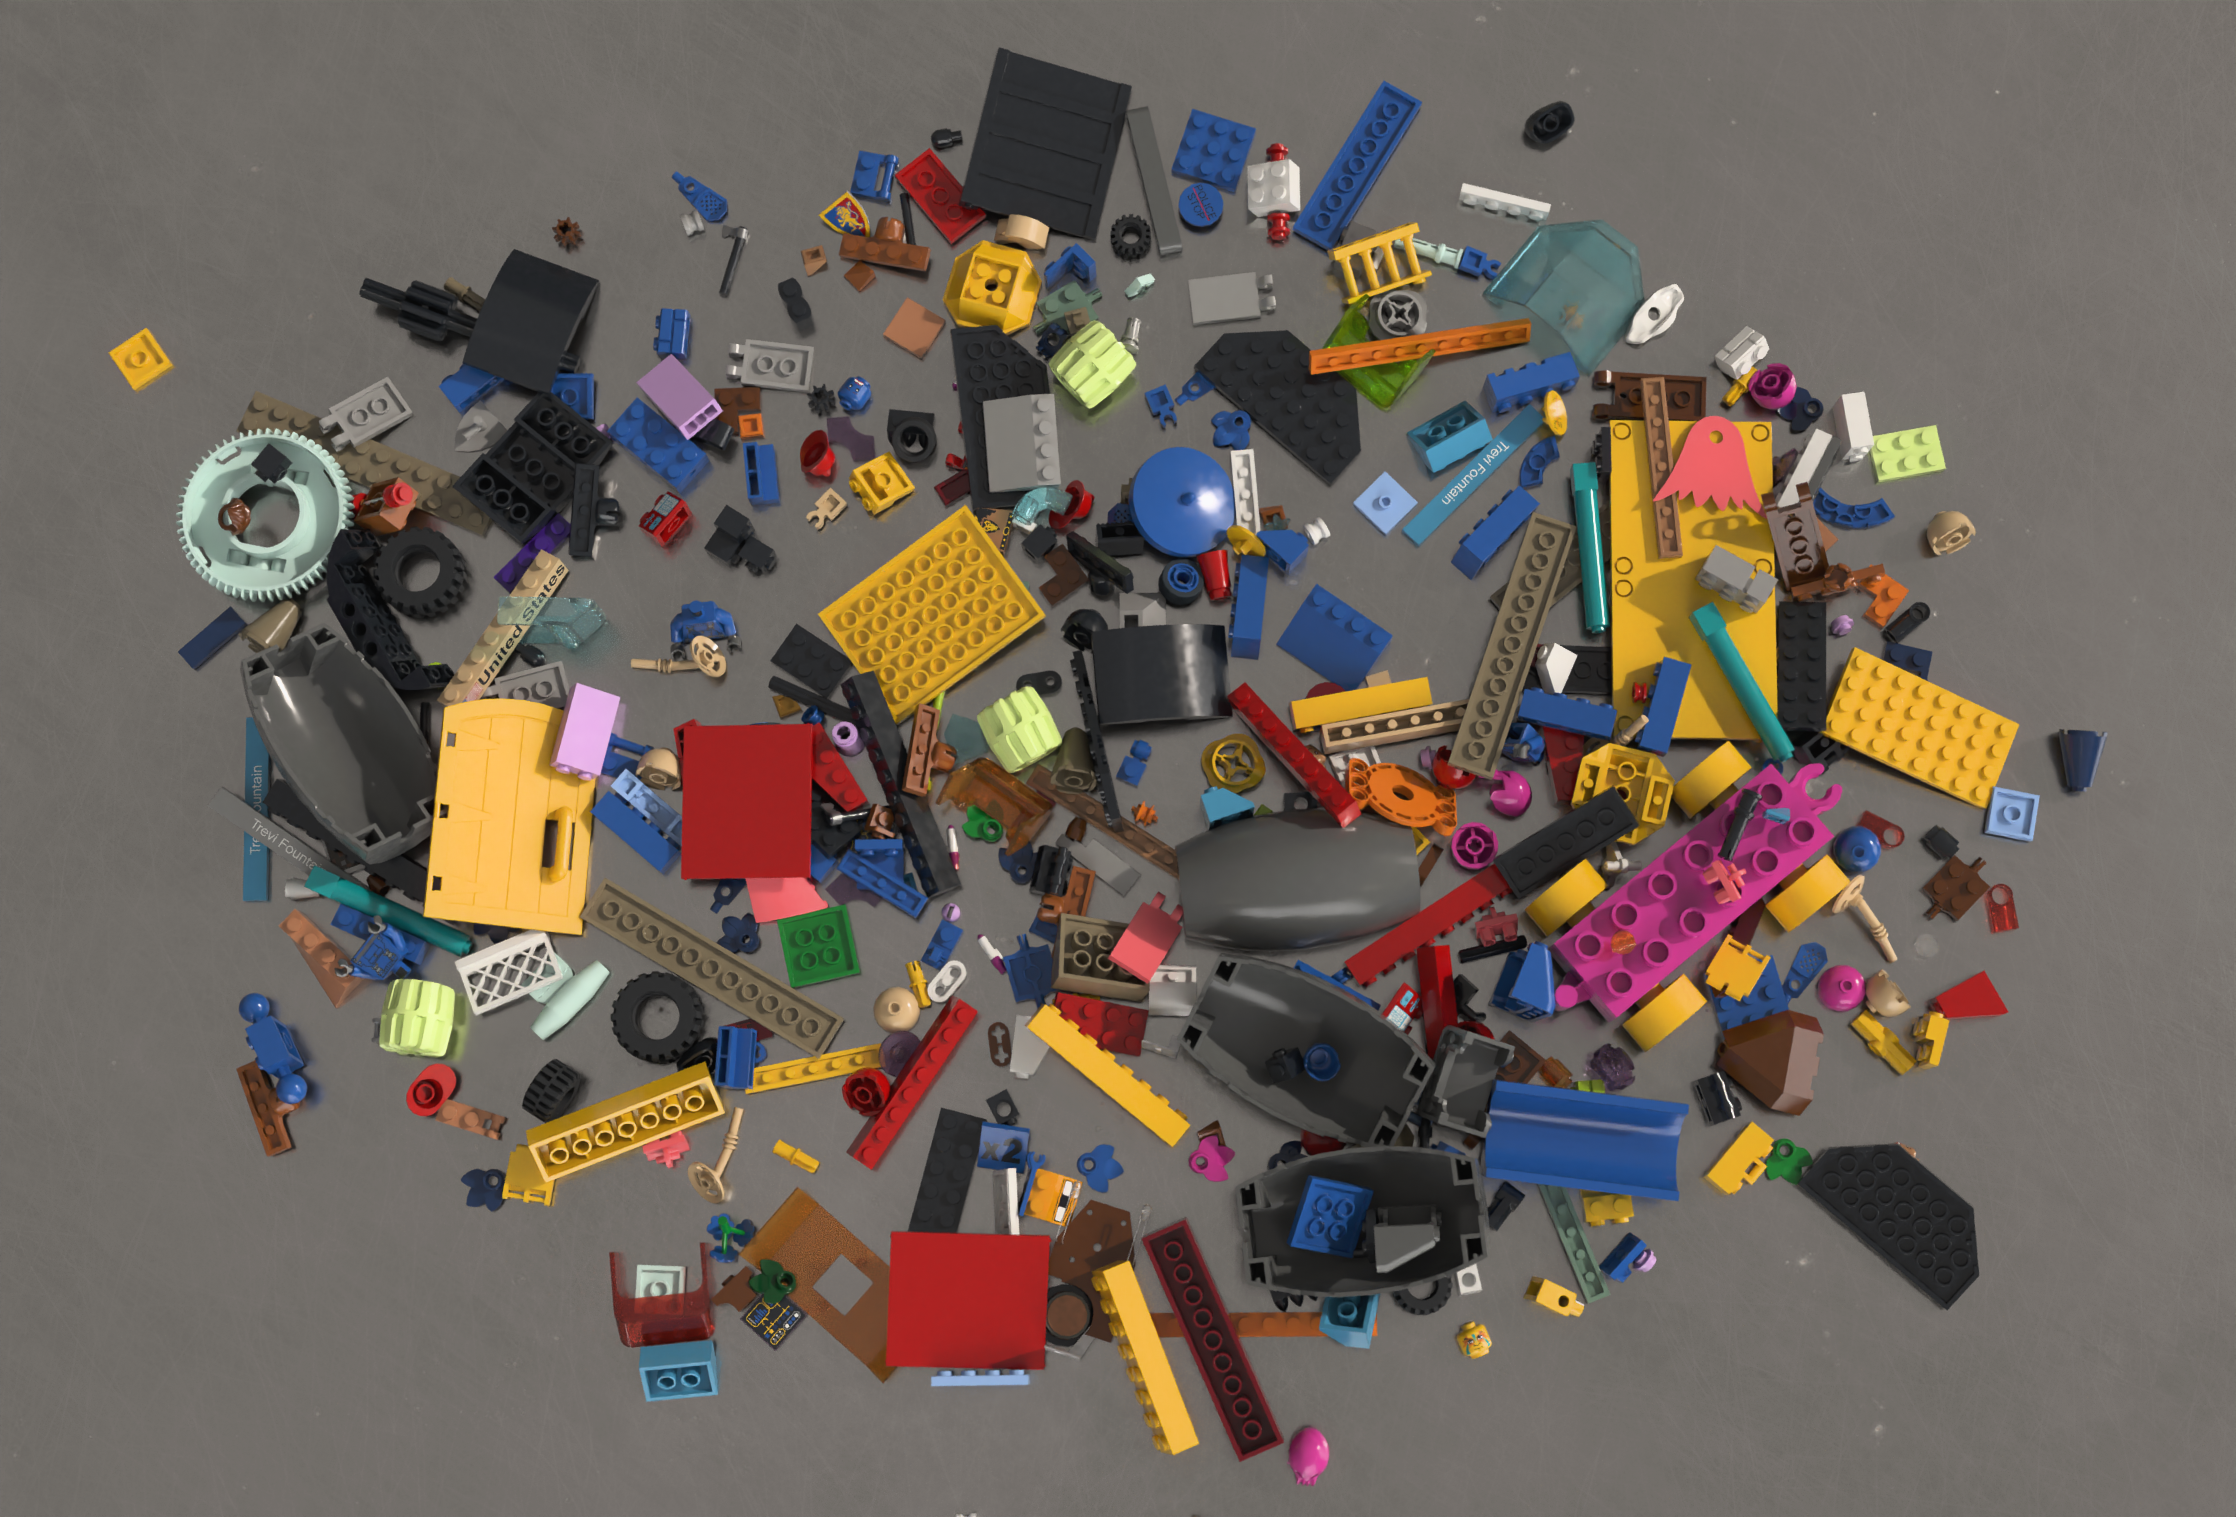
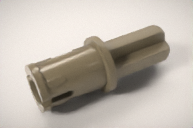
M452 277L447 279L443 287L444 290L455 294L461 303L465 302L476 310L481 311L485 302L484 298L473 292L470 286L465 287Z

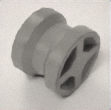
M697 209L693 210L691 214L680 215L688 236L692 235L694 231L698 230L701 232L705 230Z

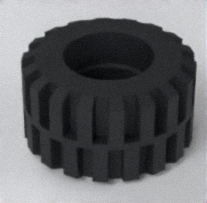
M553 1059L539 1071L529 1085L523 1098V1109L544 1123L557 1119L575 1096L580 1085L581 1074L558 1059Z
M1449 1275L1435 1280V1291L1426 1299L1415 1298L1411 1295L1408 1288L1392 1291L1393 1297L1399 1306L1409 1313L1417 1315L1435 1313L1447 1304V1300L1452 1294V1276Z

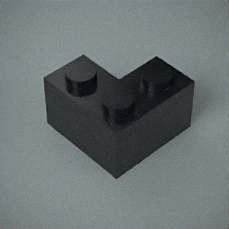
M726 505L714 522L716 531L704 549L707 554L730 568L733 563L736 564L739 561L740 557L738 554L750 535L752 537L755 536V529L749 518Z

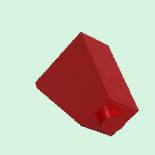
M1985 971L1975 974L1930 999L1932 1011L1943 1014V1018L1947 1020L1997 1017L2008 1013L2006 1006Z

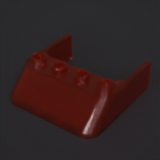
M700 1243L703 1279L702 1285L698 1290L689 1293L627 1299L622 1297L619 1253H609L614 1316L623 1345L634 1348L709 1339L714 1334L715 1318L713 1301L711 1300L713 1294L708 1243Z

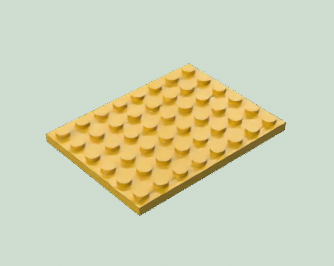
M966 505L818 613L859 673L874 671L896 725L901 724L913 715L916 705L919 703L928 704L1046 617L1043 610Z

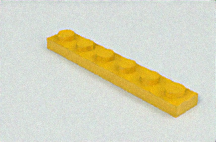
M882 1044L823 1054L820 1059L813 1056L754 1068L753 1089H745V1093L752 1094L848 1075L861 1068L878 1069L886 1067Z

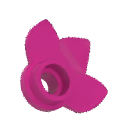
M1216 1135L1208 1136L1200 1142L1198 1150L1193 1151L1189 1156V1166L1194 1172L1203 1173L1210 1181H1224L1228 1179V1174L1223 1166L1232 1160L1235 1152L1227 1146H1218ZM1203 1157L1205 1161L1203 1164H1197L1196 1159Z

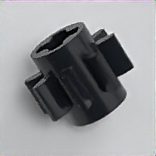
M823 384L822 388H817L814 385V391L807 393V397L812 400L808 403L809 408L815 406L817 414L821 410L829 412L830 404L835 405V400L830 398L834 395L833 390L827 392L825 384ZM822 396L825 397V399H822L821 402H818L817 399H821Z

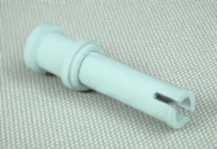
M1400 238L1396 239L1394 248L1405 250L1403 241H1400ZM1412 238L1416 254L1432 258L1438 264L1443 262L1453 265L1455 269H1458L1464 249L1456 250L1446 247L1443 243L1435 245Z

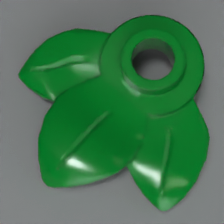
M992 800L987 808L984 809L969 803L967 806V818L969 821L962 825L964 832L970 837H982L988 842H995L1000 839L1003 833V827L1000 823L1004 817L1000 804L996 800ZM992 828L995 833L989 834L987 829Z
M1779 1139L1773 1145V1155L1766 1161V1172L1770 1180H1774L1782 1175L1786 1181L1797 1185L1802 1176V1167L1813 1164L1812 1157L1805 1148L1796 1147L1791 1140ZM1782 1146H1785L1788 1149L1786 1155H1782L1780 1153V1148Z

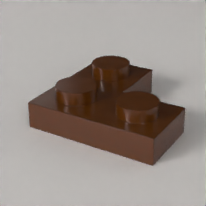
M760 387L714 389L715 400L723 410L715 419L735 429L733 434H739V412L761 411Z
M1063 543L1044 556V559L1056 576L1040 586L1039 591L1053 608L1089 581Z

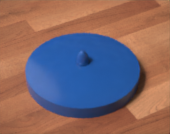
M1174 447L1156 453L1138 468L1130 485L1129 508L1136 528L1149 544L1168 555L1194 557L1206 553L1224 540L1227 536V529L1233 525L1236 508L1232 483L1225 471L1215 460L1198 450Z

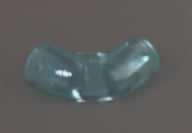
M1050 486L1035 488L1020 499L1011 515L1017 521L1026 525H1031L1036 515L1046 509L1063 516L1072 501L1073 495Z

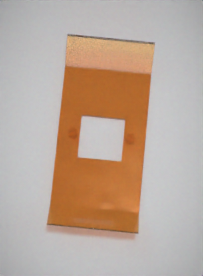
M797 1187L739 1255L759 1271H761L760 1260L768 1259L780 1263L784 1271L791 1272L795 1276L796 1287L787 1296L865 1364L884 1384L898 1367L886 1366L885 1363L890 1267L820 1204ZM841 1254L874 1282L845 1316L812 1288ZM780 1282L782 1285L787 1286L786 1282Z

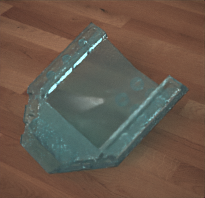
M1604 220L1540 225L1485 289L1483 294L1499 307L1505 301L1525 306L1561 335L1575 355L1573 360L1576 367L1590 376L1626 333L1636 311L1645 302L1638 246Z

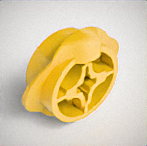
M1231 734L1221 740L1214 741L1201 754V764L1212 787L1217 786L1218 789L1225 788L1235 794L1257 785L1266 772L1265 762L1258 750L1257 744L1252 738L1244 734ZM1236 747L1232 755L1218 754V751L1222 748ZM1243 751L1249 757L1251 767H1248L1249 764L1242 760ZM1232 759L1236 761L1234 769L1231 768L1230 761ZM1215 760L1224 768L1223 777L1217 771ZM1234 773L1248 774V777L1243 781H1230Z

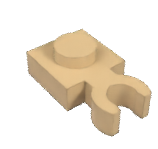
M829 488L815 503L818 510L811 511L806 518L808 521H811L814 517L819 518V522L815 525V528L818 530L823 527L826 517L832 521L847 506V502L832 488Z

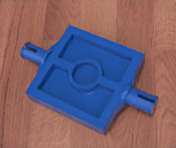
M1022 934L1024 944L1022 943L1021 936H1017L1020 950L1015 954L1003 957L1016 1003L1025 1000H1035L1038 1009L1041 1006L1040 1003L1046 1005L1045 996L1059 991V989L1051 988L1053 959L1051 958L1048 944L1040 947H1029L1026 934Z

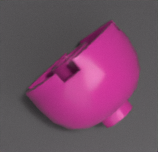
M1773 363L1767 365L1768 368L1762 372L1760 369L1756 371L1749 382V390L1753 399L1761 407L1770 410L1779 409L1789 404L1794 398L1797 388L1795 377L1789 367L1781 363Z
M1471 822L1464 824L1456 831L1452 838L1451 850L1453 857L1461 866L1467 869L1477 870L1488 866L1493 862V858H1495L1498 852L1496 834L1483 823Z
M1835 965L1825 970L1818 980L1817 994L1821 1002L1828 1009L1847 1012L1856 1008L1864 999L1866 982L1862 974L1853 967Z

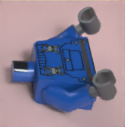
M695 600L690 604L682 605L681 613H678L671 621V642H674L670 647L672 659H674V653L677 651L681 652L683 659L685 656L684 646L680 642H691L696 636H705L709 639L728 636V652H732V644L737 645L740 651L741 638L735 635L736 629L732 615L719 608L713 601L700 602Z
M1511 723L1502 753L1515 761H1530L1538 764L1544 758L1545 740L1530 724Z
M378 915L375 916L374 923L376 924L368 922V930L371 934L350 960L352 964L348 965L345 959H340L338 964L344 968H334L336 975L345 977L349 974L365 979L385 980L394 973L400 979H405L412 969L402 962L409 951L406 948L401 930L386 922L382 923V918Z

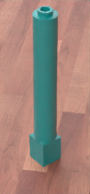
M1596 462L1572 464L1570 468L1572 496H1574L1586 626L1587 629L1592 630V633L1606 632V628L1610 627L1597 498Z
M1711 602L1692 612L1689 616L1690 621L1701 640H1705L1773 760H1779L1782 763L1793 757L1791 752L1795 749L1725 629L1727 625L1715 604Z
M315 865L304 887L372 918L378 915L382 918L383 923L386 922L403 932L459 957L463 953L467 955L473 944L470 941V935L432 918L423 917V914Z

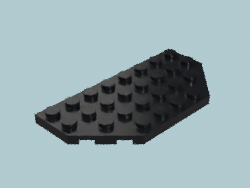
M997 325L951 329V343L972 510L1017 506L1029 491L989 493L983 401L1025 395L1050 394L1047 365L1037 360L1027 349L1017 341L1012 340Z
M1288 330L1224 333L1194 365V369L1242 411L1247 412L1256 423L1331 486L1361 452L1356 388L1336 371L1311 375L1309 371V351L1311 350Z
M1898 1143L1829 1147L1798 1181L1800 1187L1946 1310L1979 1277L1974 1207Z

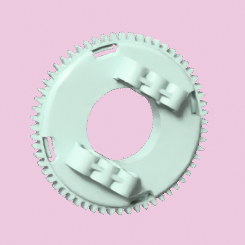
M267 428L265 434L261 429H258L257 435L249 430L247 437L240 432V439H236L231 435L232 442L228 443L223 439V447L215 444L217 451L212 452L208 450L210 455L208 458L201 456L203 460L202 465L195 463L198 470L196 472L190 470L193 478L185 479L189 486L182 487L186 494L179 495V498L184 502L177 504L182 509V512L176 513L179 518H182V520L176 522L179 527H183L177 530L178 534L183 536L179 541L182 544H186L182 549L187 553L186 558L192 560L190 564L196 568L195 571L199 575L202 574V578L205 581L209 580L210 585H216V589L219 591L224 589V593L227 595L232 593L235 598H238L241 594V598L245 601L250 596V600L253 602L256 601L257 596L261 602H265L266 596L271 602H274L275 595L279 600H283L284 593L289 598H292L291 591H295L300 595L301 587L306 591L309 590L308 583L316 586L315 578L318 577L324 580L321 573L323 571L327 573L329 553L340 530H349L347 527L354 526V523L349 518L355 517V514L349 510L355 508L352 503H348L354 497L347 494L352 489L349 486H344L349 483V480L343 477L345 472L339 470L341 466L337 462L334 463V457L328 456L329 452L327 450H322V447L319 444L315 445V442L311 439L307 441V438L303 435L299 437L297 433L293 432L290 436V432L284 430L282 434L277 428L274 434ZM268 443L292 462L287 469L285 477L278 480L275 484L269 479L266 482L254 474L257 470L251 465ZM237 447L241 448V454L223 465L217 461L218 459L223 461L228 456L237 452ZM324 469L326 470V472L328 473L336 487L332 486L330 480L323 472ZM257 484L268 485L269 487L276 486L293 491L299 502V519L295 529L283 542L269 548L241 543L236 536H233L230 531L222 529L218 523L220 509L228 504L232 498L239 499L246 490ZM226 510L223 514V522L225 525H230L232 522ZM200 546L203 547L206 555L211 560L210 567L205 565L208 562L199 549Z

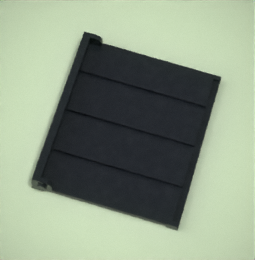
M999 47L995 56L958 206L969 210L981 208L1006 216L1011 214L1027 216L1040 221L1049 228L1095 240L1132 86L1027 57Z

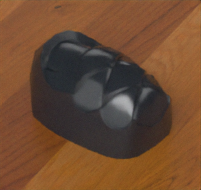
M1557 101L1540 108L1529 116L1524 125L1525 131L1530 139L1547 144L1568 131L1574 124L1575 117L1568 103Z
M708 1037L693 1045L676 1062L677 1071L679 1072L706 1062L711 1076L714 1075L718 1039L716 1037Z

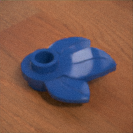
M1237 410L1233 413L1221 411L1214 415L1211 422L1218 428L1213 435V444L1215 446H1224L1231 443L1234 450H1244L1250 440L1248 429L1251 426V418L1249 414L1245 411ZM1239 417L1243 419L1241 426L1236 425V419Z
M1099 1145L1091 1153L1082 1154L1077 1161L1078 1171L1086 1176L1088 1185L1098 1192H1107L1108 1179H1114L1124 1172L1120 1163L1111 1158L1114 1147L1110 1145ZM1087 1160H1091L1093 1162V1167L1091 1169H1086L1084 1167V1163Z

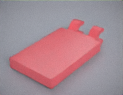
M1159 891L1150 905L1145 902L1141 904L1108 957L1109 960L1147 984L1183 928L1177 924L1183 915L1182 906L1178 904L1171 915L1164 912L1159 907L1166 896Z

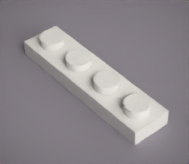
M1465 183L1462 185L1459 199L1463 200L1466 204L1475 205L1477 203L1485 205L1490 210L1502 209L1511 215H1527L1530 219L1536 221L1547 220L1551 204Z
M1253 449L1231 451L1236 524L1256 535L1261 530Z

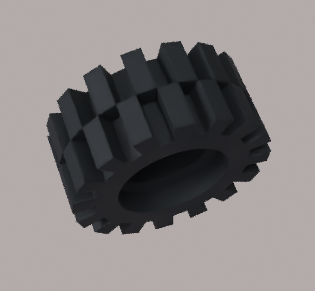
M1129 214V217L1123 215L1121 220L1119 218L1115 220V224L1112 225L1110 232L1114 251L1117 250L1120 256L1124 254V258L1132 256L1133 259L1136 258L1137 254L1142 256L1143 251H1147L1148 245L1151 243L1150 226L1147 225V221L1145 219L1141 220L1139 215L1135 218L1133 214ZM1127 229H1134L1139 233L1140 237L1137 242L1129 244L1122 239L1123 232Z

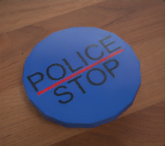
M1196 183L1187 187L1181 194L1179 210L1186 222L1193 226L1203 227L1211 225L1218 220L1222 214L1224 203L1222 195L1215 187L1206 183Z

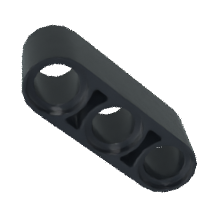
M713 419L693 435L691 439L720 450H725L735 429L722 421Z

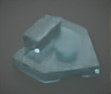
M952 714L944 732V737L947 744L954 746L957 751V755L952 754L956 758L955 764L959 765L969 759L986 754L989 745L979 723L964 716L960 717Z

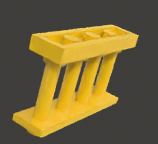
M1409 222L1327 251L1330 260H1337L1338 263H1341L1350 296L1341 298L1342 303L1356 306L1364 303L1363 299L1411 282L1413 285L1425 282V277L1432 275L1430 270L1421 271L1412 242L1413 234L1419 232L1416 222ZM1399 238L1404 243L1412 274L1402 278L1399 276L1391 245H1393L1392 241ZM1376 246L1383 250L1391 277L1390 282L1379 285L1370 252H1372L1371 248ZM1356 253L1362 256L1371 287L1361 292H1358L1349 261L1351 259L1350 255Z

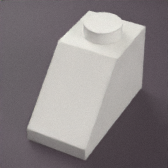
M1556 643L1544 644L1537 653L1538 659L1535 664L1545 694L1562 693L1577 655Z

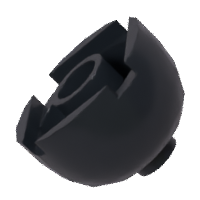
M1079 609L1068 616L1061 628V632L1064 631L1063 637L1071 646L1084 651L1085 648L1092 649L1091 632L1108 630V624L1098 611L1094 609Z

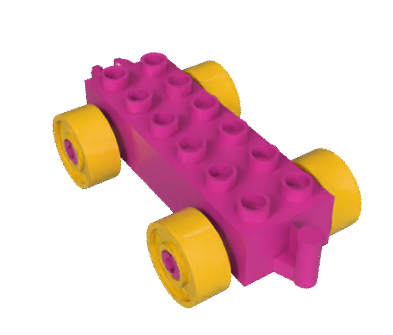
M1730 741L1723 744L1673 786L1671 795L1673 800L1690 819L1708 804L1714 808L1710 815L1597 908L1593 906L1591 901L1609 885L1588 860L1584 859L1525 909V912L1547 937L1566 922L1572 928L1547 949L1566 972L1560 986L1555 991L1556 1007L1554 1010L1559 1012L1565 1011L1575 1004L1590 1000L1609 1023L1636 1003L1640 1009L1629 1017L1622 1026L1644 1052L1654 1047L1707 1002L1685 974L1679 976L1665 988L1659 983L1775 885L1779 884L1783 890L1773 897L1765 907L1789 933L1851 882L1827 854L1808 869L1802 864L1834 837L1817 815L1827 812L1837 804L1841 797L1842 787L1839 784H1835L1826 790L1823 798L1812 799L1807 795L1805 786L1808 780L1815 779L1823 773L1824 766L1822 764H1808L1801 768L1792 777L1790 783L1770 764L1738 790L1734 783L1752 767ZM1743 788L1749 789L1762 795L1763 798L1761 801H1758L1753 813L1755 817L1752 821H1748L1734 854L1733 861L1730 862L1724 860V857L1720 858L1717 855L1735 817L1733 810L1735 807H1738L1743 794L1741 791ZM1788 808L1790 809V819L1785 824H1780L1762 818V813L1767 809ZM1721 860L1729 876L1731 873L1727 866L1733 863L1737 871L1745 869L1746 874L1741 876L1745 885L1738 888L1735 880H1733L1741 896L1739 900L1718 904L1713 893L1724 888L1720 879L1708 884L1702 874L1712 866L1711 863Z

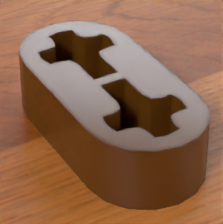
M1435 843L1418 868L1420 886L1423 885L1444 850Z
M996 1022L988 1029L990 1055L992 1062L996 1066L1006 1067L1011 1063L1012 1056L1010 1033L1005 1024ZM996 1027H1000L1003 1031L1005 1030V1034L1001 1035L1002 1043H998L997 1037L992 1036V1032L996 1031ZM1000 1046L1003 1047L1004 1054H1008V1057L1004 1059V1063H1000L999 1059H995V1055L999 1054L998 1047Z

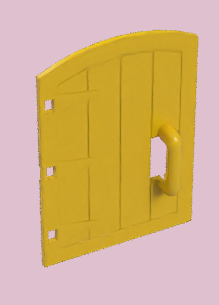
M482 699L443 708L423 917L582 935L583 919L580 918V915L584 911L592 830V813L590 811L593 809L595 778L591 779V781L578 778V774L572 772L569 774L556 771V767L550 766L564 713L563 710L545 704L516 699ZM448 733L455 734L454 747L446 746ZM441 804L448 805L447 818H439ZM546 820L558 821L554 865L550 868L542 867ZM572 823H574L570 870H568ZM433 876L441 878L440 891H432Z

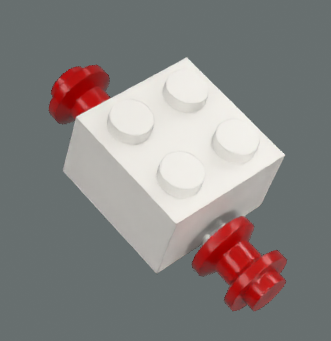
M1275 143L1266 149V155L1271 157V161L1247 166L1248 209L1257 217L1267 216V221L1272 223V228L1268 229V235L1274 240H1284L1286 236L1290 235V229L1285 227V223L1290 220V215L1286 213L1300 211L1299 167L1290 159L1284 160V156L1288 155V148L1284 147L1283 144Z

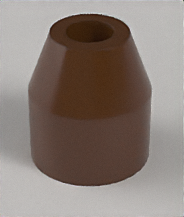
M1076 816L1069 823L1065 835L1082 842L1086 832L1087 821Z
M370 874L366 879L370 890L381 896H385L392 888L383 882L385 879L378 874L377 876Z

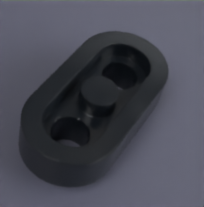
M1055 671L1026 674L1021 676L1016 683L1018 691L1023 687L1024 683L1030 682L1039 697L1056 694L1062 687L1061 676ZM1052 678L1055 682L1053 685H1047L1046 680Z

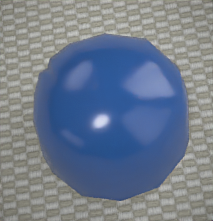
M1315 1043L1307 1049L1303 1057L1306 1072L1317 1081H1329L1334 1078L1341 1066L1336 1050L1326 1043Z

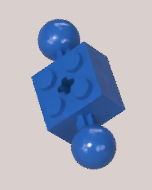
M250 993L244 996L239 1003L241 1017L245 1021L253 1023V1025L245 1028L248 1034L246 1041L258 1056L255 1058L258 1067L261 1070L264 1069L269 1075L272 1074L279 1078L276 1085L278 1098L286 1104H296L305 1097L307 1084L301 1076L292 1074V1072L304 1066V1063L287 1026L271 1015L267 1017L270 1010L267 998L259 993Z

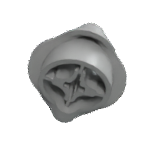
M1388 290L1376 294L1370 302L1369 327L1377 339L1385 340L1425 333L1427 327V306L1420 294L1411 290ZM1391 300H1400L1406 304L1400 306L1394 301L1391 302ZM1382 306L1386 309L1385 312L1388 315V320L1385 324L1381 317ZM1410 309L1413 310L1415 317L1414 326L1410 323L1411 320L1408 317ZM1400 313L1401 318L1396 319L1394 316ZM1396 326L1406 332H1395L1390 328Z

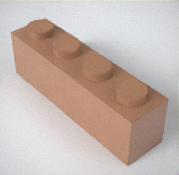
M294 909L279 925L290 936L335 1008H338L365 979L349 974L345 977L336 975L334 968H344L339 966L338 961L345 959L348 965H351L350 960L352 957L303 912Z

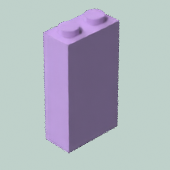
M672 354L636 382L650 401L687 440L723 412L711 394Z
M579 683L571 686L550 766L556 767V771L569 774L572 772L578 774V778L587 781L600 776L620 697Z

